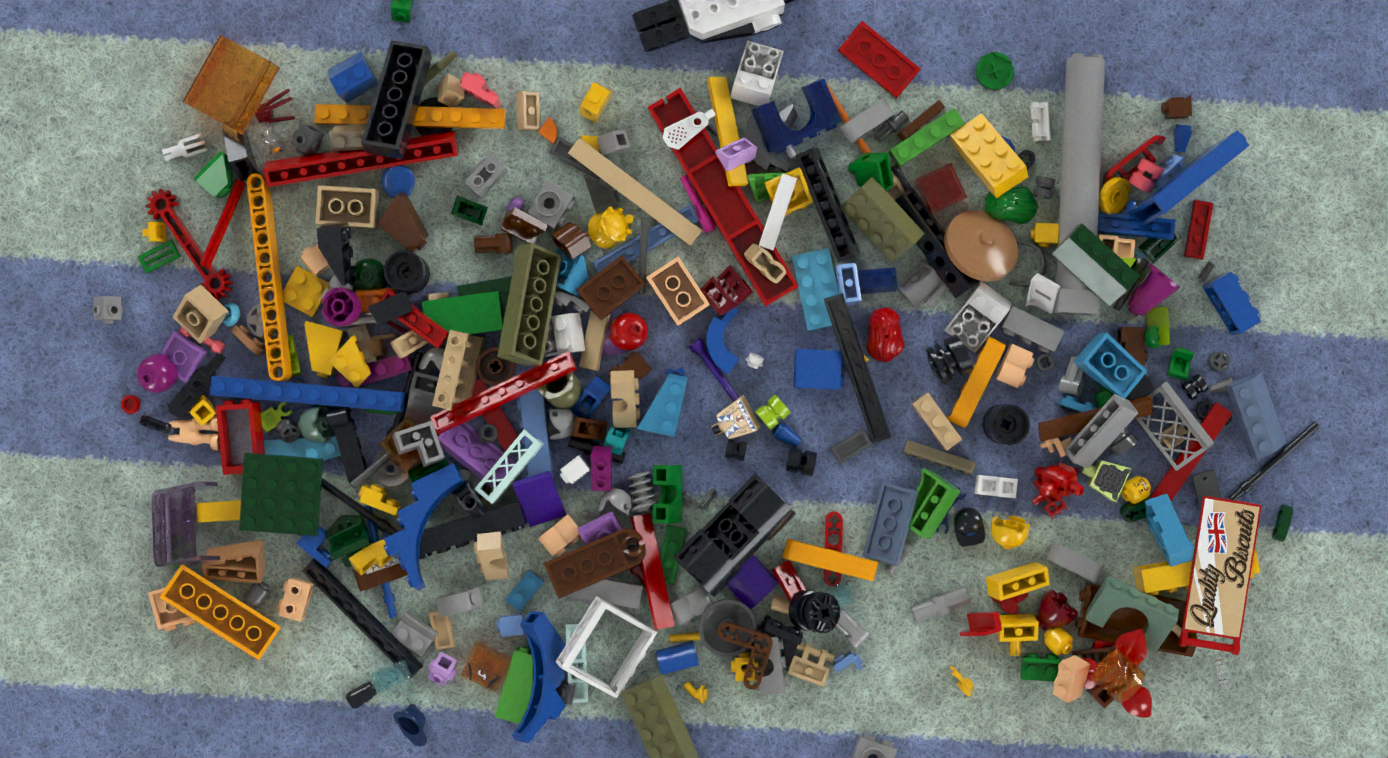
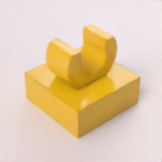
M147 222L148 229H142V237H148L149 242H167L166 223Z

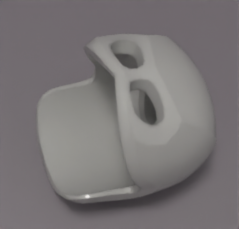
M436 347L429 349L419 363V370L428 374L436 366L440 371L445 349H437Z
M558 407L549 409V416L552 422L548 426L550 439L558 440L570 436L573 433L575 422L572 411L568 408Z
M612 488L611 491H606L600 500L598 513L603 516L611 511L614 514L615 510H619L623 516L628 517L632 508L629 494L619 488Z

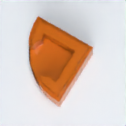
M548 117L538 133L553 144L557 139V127L554 121Z

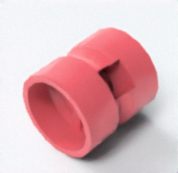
M1142 158L1137 166L1138 171L1133 172L1129 182L1150 194L1156 185L1154 181L1161 177L1164 169ZM1147 171L1151 173V176L1147 177L1143 173Z

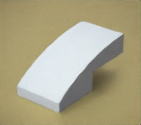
M976 475L974 494L1016 498L1018 479Z

